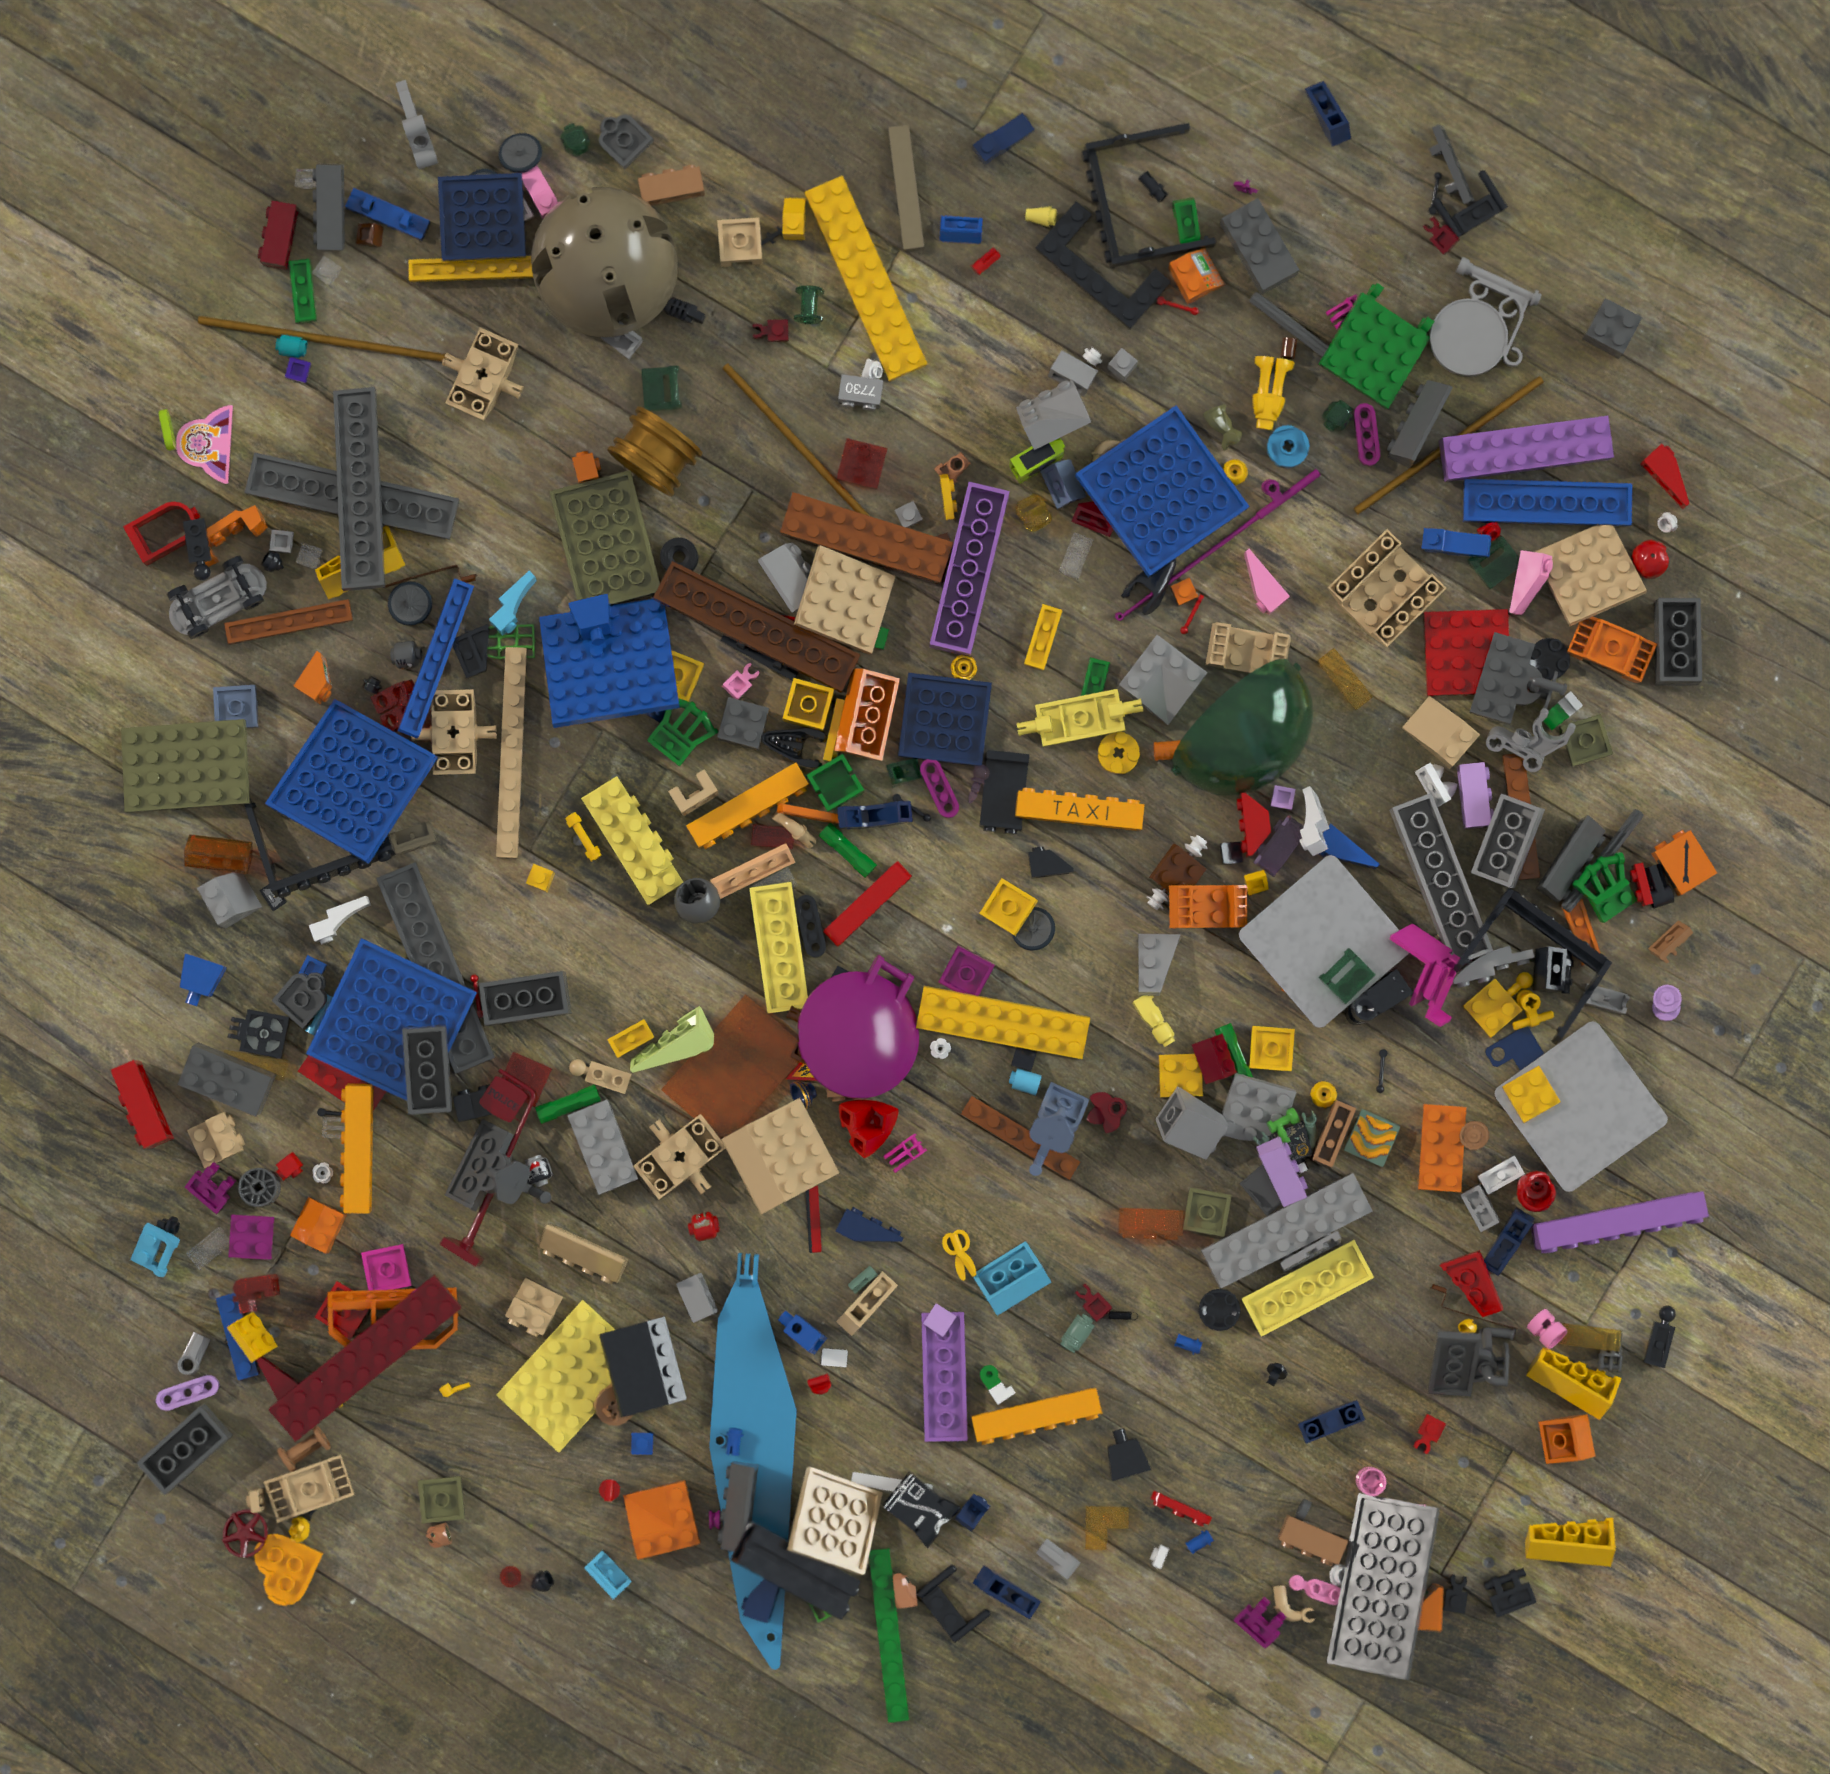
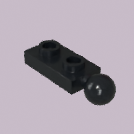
M204 518L183 521L189 563L197 564L194 568V576L200 581L207 580L210 577L211 570L205 562L212 561L206 521Z
M1669 1305L1663 1306L1659 1310L1661 1323L1653 1322L1643 1359L1644 1363L1661 1368L1666 1366L1676 1328L1669 1325L1676 1317L1675 1309Z

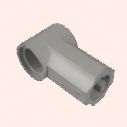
M193 1332L184 1354L177 1364L178 1370L182 1374L193 1375L199 1370L200 1362L211 1339ZM187 1359H191L194 1364L190 1371L184 1369V1362Z
M1047 1538L1036 1552L1038 1556L1051 1564L1053 1569L1067 1580L1081 1563L1070 1553L1064 1552Z

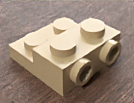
M222 1112L187 1130L204 1169L208 1166L210 1167L213 1162L217 1164L244 1151L243 1145H245L241 1134L236 1133L234 1126H236L235 1120L227 1112Z
M525 1278L505 1315L509 1318L507 1322L516 1327H519L520 1324L527 1327L526 1332L533 1336L544 1335L563 1296Z

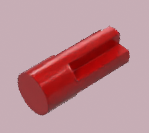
M993 247L972 264L971 268L977 275H980L1001 257L1000 253Z

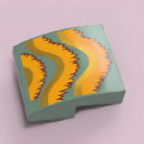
M1361 1109L1344 1147V1151L1383 1167L1401 1125Z

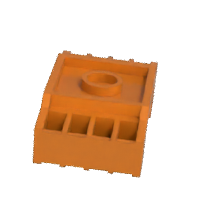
M254 505L243 511L235 510L207 528L209 547L221 545L230 534L236 535L244 529V525H247L249 530L258 537L268 528L262 512ZM211 548L212 561L205 562L208 567L219 562Z
M1590 617L1579 622L1567 653L1578 660L1584 658L1622 674L1623 679L1634 683H1641L1657 644L1603 619Z
M1247 885L1169 886V928H1229L1246 926Z

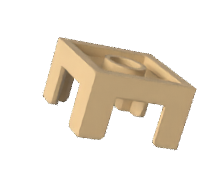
M759 218L717 220L721 267H730L733 262L752 261V265L763 264Z
M705 769L696 774L703 790L695 791L689 795V799H685L678 787L668 791L683 817L719 795Z

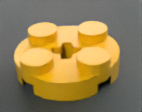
M1125 732L1107 735L1103 738L1098 748L1100 765L1107 772L1114 774L1128 773L1136 766L1140 757L1138 743L1131 735ZM1115 748L1124 750L1122 753L1123 758L1120 759V757L1115 758L1113 756Z

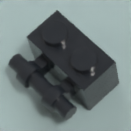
M1550 946L1535 949L1533 991L1570 994V986L1573 985L1571 967H1574V960H1572V955L1567 952V949Z

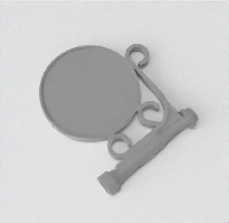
M1462 257L1456 273L1461 275L1469 274L1476 281L1472 282L1469 287L1471 299H1461L1448 304L1434 319L1435 322L1430 330V346L1436 360L1446 370L1460 376L1483 374L1491 370L1501 360L1502 356L1507 366L1515 367L1519 365L1523 356L1518 348L1512 347L1511 349L1512 352L1518 355L1517 362H1510L1507 359V354L1521 325L1528 303L1531 306H1537L1542 294L1538 293V290L1532 293L1514 285L1513 282L1474 266L1470 263L1469 259ZM1481 285L1486 287L1484 294L1476 295L1473 292V287ZM1488 289L1508 297L1500 303L1498 311L1488 303L1481 301L1487 295ZM1513 300L1519 309V320L1507 345L1508 332L1503 318H1512L1517 313V310H1514L1511 314H1506L1503 312L1502 306Z

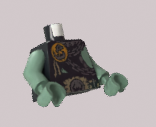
M1311 1110L1312 1115L1306 1118L1304 1112L1301 1116L1304 1121L1284 1128L1288 1138L1291 1140L1288 1143L1292 1152L1289 1157L1291 1161L1296 1160L1300 1169L1297 1174L1309 1169L1304 1157L1311 1155L1316 1145V1116L1313 1110ZM1262 1131V1139L1258 1140L1255 1136L1253 1139L1258 1145H1261L1279 1136L1277 1132L1267 1136Z

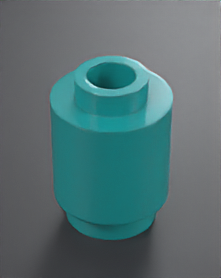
M282 334L281 338L276 340L275 350L279 351L281 356L305 357L307 340H302V337Z

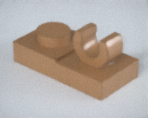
M1678 920L1648 950L1660 960L1669 963L1667 956L1670 953L1676 956L1675 948L1684 943L1693 934V931Z

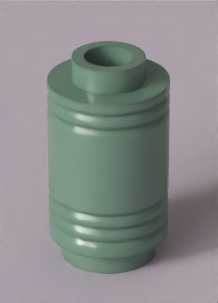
M1085 1313L1082 1316L1077 1314L1061 1338L1062 1342L1060 1344L1073 1353L1076 1350L1079 1351L1095 1327L1092 1324L1094 1320Z

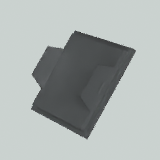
M1263 1164L1239 1183L1266 1216L1282 1204Z

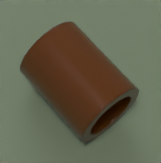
M1282 339L1281 358L1295 359L1297 339Z

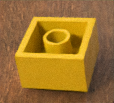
M793 678L782 718L783 722L824 732L835 693L834 689Z

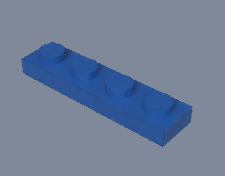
M235 1292L216 1298L237 1379L242 1380L259 1375L256 1360L252 1363L227 1329L232 1323L244 1317L238 1293Z

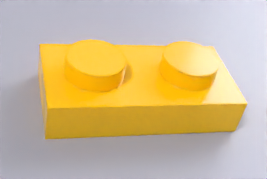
M948 474L939 475L946 520L954 519V513L958 511L956 500H952L951 492H955L953 479L949 480Z
M643 1019L607 1040L616 1057L619 1058L655 1037L647 1022Z

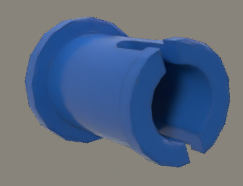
M1178 1334L1174 1346L1191 1351L1194 1355V1353L1199 1354L1203 1342H1200L1198 1338L1194 1340Z
M729 1428V1432H727L726 1454L730 1455L731 1453L732 1456H739L741 1437L744 1434L742 1429Z
M1202 1530L1201 1534L1185 1543L1193 1555L1209 1544L1210 1546L1214 1540L1208 1530L1204 1532Z

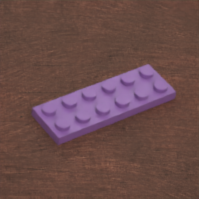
M950 1312L956 1318L944 1337L923 1324L929 1313H921L925 1442L968 1441L964 1312Z

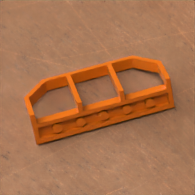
M447 1288L457 1300V1289ZM415 1289L328 1292V1334L344 1347L351 1342L333 1327L332 1310L371 1309L372 1325L376 1322V1308L379 1310L393 1308ZM458 1312L453 1315V1323L434 1340H422L410 1350L437 1349L458 1330Z

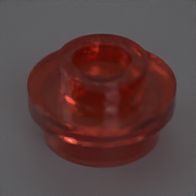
M507 1566L500 1573V1581L506 1587H515L521 1581V1572L515 1566ZM513 1573L515 1575L514 1580H508L507 1574Z

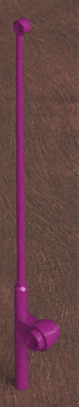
M1315 469L1284 493L1280 492V486L1276 480H1264L1261 485L1262 492L1268 495L1272 502L1174 575L1169 584L1320 477L1319 471ZM1151 592L1123 614L1116 612L1114 615L1115 619L1118 621L1123 620L1124 617L1152 598L1153 593Z

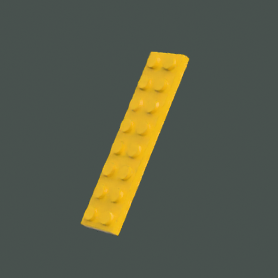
M924 986L916 1028L1083 1059L1090 1017Z

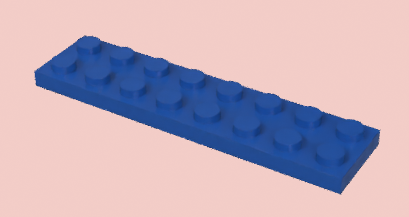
M1464 479L1463 522L1631 526L1632 483Z

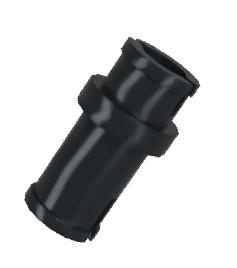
M1149 171L1144 172L1138 178V181L1150 192L1151 198H1155L1158 203L1168 196L1162 183L1159 184Z

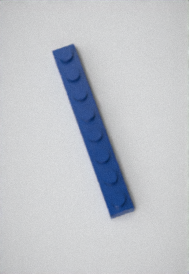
M454 578L399 725V732L414 738L419 737L472 594L473 585Z

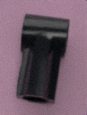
M1657 864L1645 868L1653 904H1651L1653 909L1674 903L1672 889L1666 883L1661 865Z

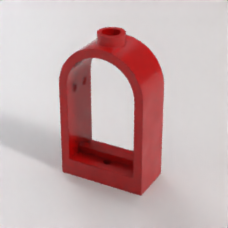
M168 502L123 526L143 564L148 566L186 545V538L184 535L152 553L138 528L174 509L186 511L189 514L190 520L199 519L200 515L195 506L189 508L180 502Z

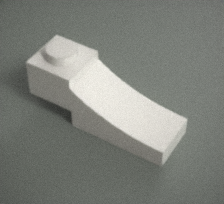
M1309 786L1302 789L1306 802V818L1304 827L1300 830L1302 836L1300 843L1305 851L1308 850L1312 856H1315L1328 849L1322 832L1330 828L1319 798Z
M364 896L326 910L328 919L309 925L314 941L320 942L321 945L333 941L332 937L337 936V929L350 916L371 906L369 897Z

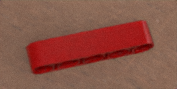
M897 861L823 932L837 947L840 946L890 899L912 875Z

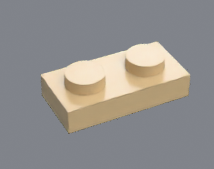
M264 1488L253 1489L249 1491V1496H246L247 1508H251V1513L261 1512L266 1509Z

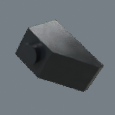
M1044 847L1032 848V852H1028L1031 879L1072 874L1074 872L1071 865L1051 850H1045Z

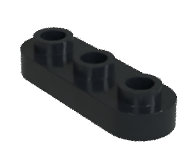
M803 895L797 899L795 904L806 953L813 958H818L825 953L826 943L817 904L813 897ZM808 902L810 904V908L808 910H804L802 908L803 903ZM813 923L815 925L814 930H808L807 925ZM814 943L819 944L820 948L818 951L812 950L811 947Z

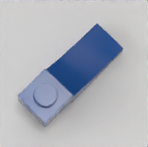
M1424 528L1422 549L1425 552L1447 553L1448 555L1489 557L1491 536Z

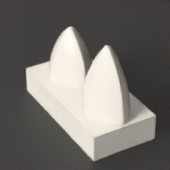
M1430 762L1415 771L1426 793H1432L1435 803L1439 807L1451 800L1458 784L1454 782H1441L1440 779L1443 775L1444 767L1431 764Z

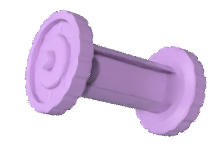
M1662 985L1656 989L1653 996L1652 1011L1659 1020L1672 1021L1679 1015L1682 1001L1679 990L1671 985Z

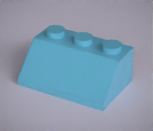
M1026 1241L976 1271V1276L973 1277L997 1316L1051 1283L1044 1268Z

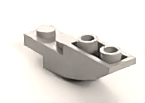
M1506 946L1475 959L1459 971L1451 985L1457 984V987L1461 988L1469 986V981L1478 980V983L1491 981L1490 976L1495 975L1494 967L1497 970L1509 968V964L1517 962V966L1530 963L1529 959L1534 958L1533 949L1512 954L1510 946Z

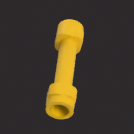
M576 812L565 818L569 828L573 827L587 850L585 852L587 858L592 862L601 857L600 849L598 846L594 847L581 826L580 822L582 820Z

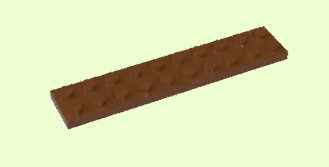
M673 561L653 596V600L840 693L843 692L861 656L824 636L794 625V621Z

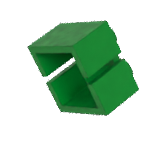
M843 754L806 775L816 794L821 792L818 797L827 812L834 811L837 807H841L864 793V789L856 775L853 774L850 777L853 770Z

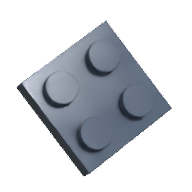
M256 685L213 687L215 721L245 719L246 728H258Z

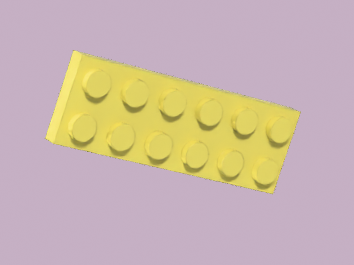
M792 882L749 888L767 1013L789 1011L792 1005L797 1009H802L808 998Z
M1352 1240L1241 1298L1262 1337L1373 1279L1374 1276L1355 1240Z

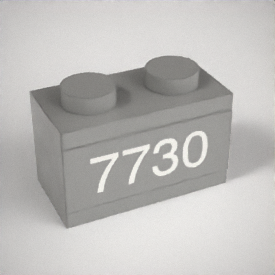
M842 374L838 403H842V406L847 408H854L857 405L863 406L864 410L875 411V408L880 409L883 380Z

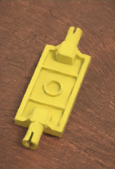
M1118 689L1038 704L1035 705L1037 713L1035 720L1017 723V728L1020 729L1018 734L1021 736L1038 732L1041 735L1043 747L1126 731L1125 715L1144 712L1143 707L1138 706L1142 705V700L1140 698L1138 700L1122 702L1120 701Z

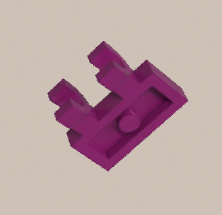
M213 1162L210 1167H206L203 1173L200 1170L195 1172L185 1188L217 1215L231 1198L227 1191L235 1184L236 1180L229 1176L218 1187L210 1180L220 1168L218 1164Z
M1265 1597L1254 1608L1248 1604L1233 1620L1264 1649L1278 1638L1280 1632L1277 1629L1287 1617L1281 1611L1275 1615L1271 1622H1268L1261 1616L1270 1604V1601Z

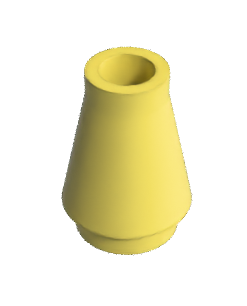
M1051 206L1026 209V221L1050 227V225L1055 226L1057 210L1052 209Z

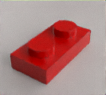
M1643 862L1632 865L1630 877L1632 882L1636 883L1635 897L1637 902L1641 903V907L1653 904Z

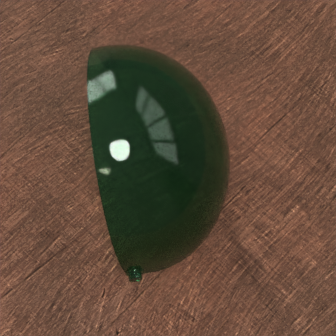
M1288 659L1274 660L1256 669L1232 686L1197 719L1184 735L1174 752L1171 772L1175 776L1178 774L1182 775L1193 786L1217 795H1240L1241 793L1253 792L1269 785L1282 776L1302 753L1308 741L1313 723L1312 697L1307 683L1299 672L1301 670L1298 663L1293 665Z

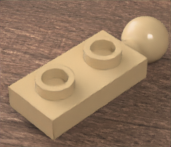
M575 1059L569 1066V1070L573 1075L581 1076L585 1074L586 1082L623 1094L626 1092L631 1077L630 1073L591 1061L588 1067L584 1061Z

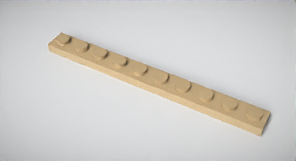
M505 648L497 858H518L527 648Z

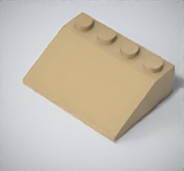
M553 1224L546 1225L540 1248L544 1249L543 1254L552 1258L555 1255L562 1257L563 1263L572 1267L577 1264L583 1267L581 1271L592 1276L595 1272L602 1276L601 1280L609 1284H613L614 1281L619 1282L629 1260Z

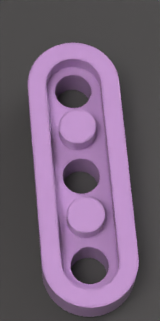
M205 1375L161 1390L157 1394L156 1403L160 1409L167 1411L213 1396L219 1390V1381L212 1375ZM206 1382L212 1383L210 1390L206 1389ZM187 1388L191 1389L192 1395L190 1397L185 1395V1390ZM167 1395H169L172 1398V1401L170 1403L165 1402V1397Z

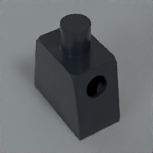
M1125 1428L1112 1431L1115 1443L1107 1446L1112 1481L1152 1470L1136 1437L1128 1439Z

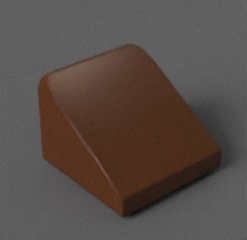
M376 223L358 224L356 244L381 247L384 227Z

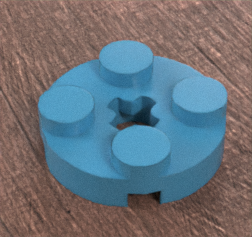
M1291 425L1277 428L1271 434L1267 443V453L1278 467L1293 468L1298 466L1306 458L1309 451V440L1306 434ZM1286 441L1294 445L1291 448V452H1287V450L1282 448Z

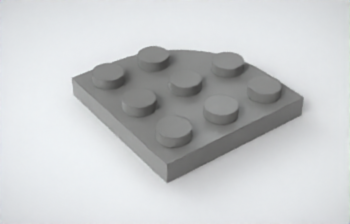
M1235 1073L1222 1111V1115L1225 1117L1228 1125L1225 1136L1245 1141H1253L1254 1136L1258 1140L1262 1139V1131L1267 1136H1270L1272 1133L1267 1126V1122H1273L1286 1115V1111L1292 1107L1296 1090Z

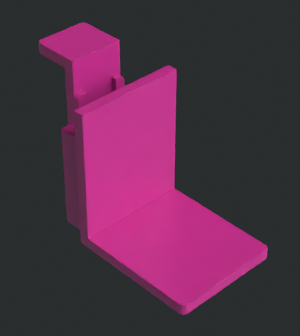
M1410 924L1390 936L1391 941L1425 963L1409 1005L1414 1006L1425 999L1430 1000L1425 1017L1441 1027L1450 1022L1452 1018L1442 1011L1441 1008L1457 973L1452 968L1460 957L1455 954L1451 955L1452 949L1415 924Z

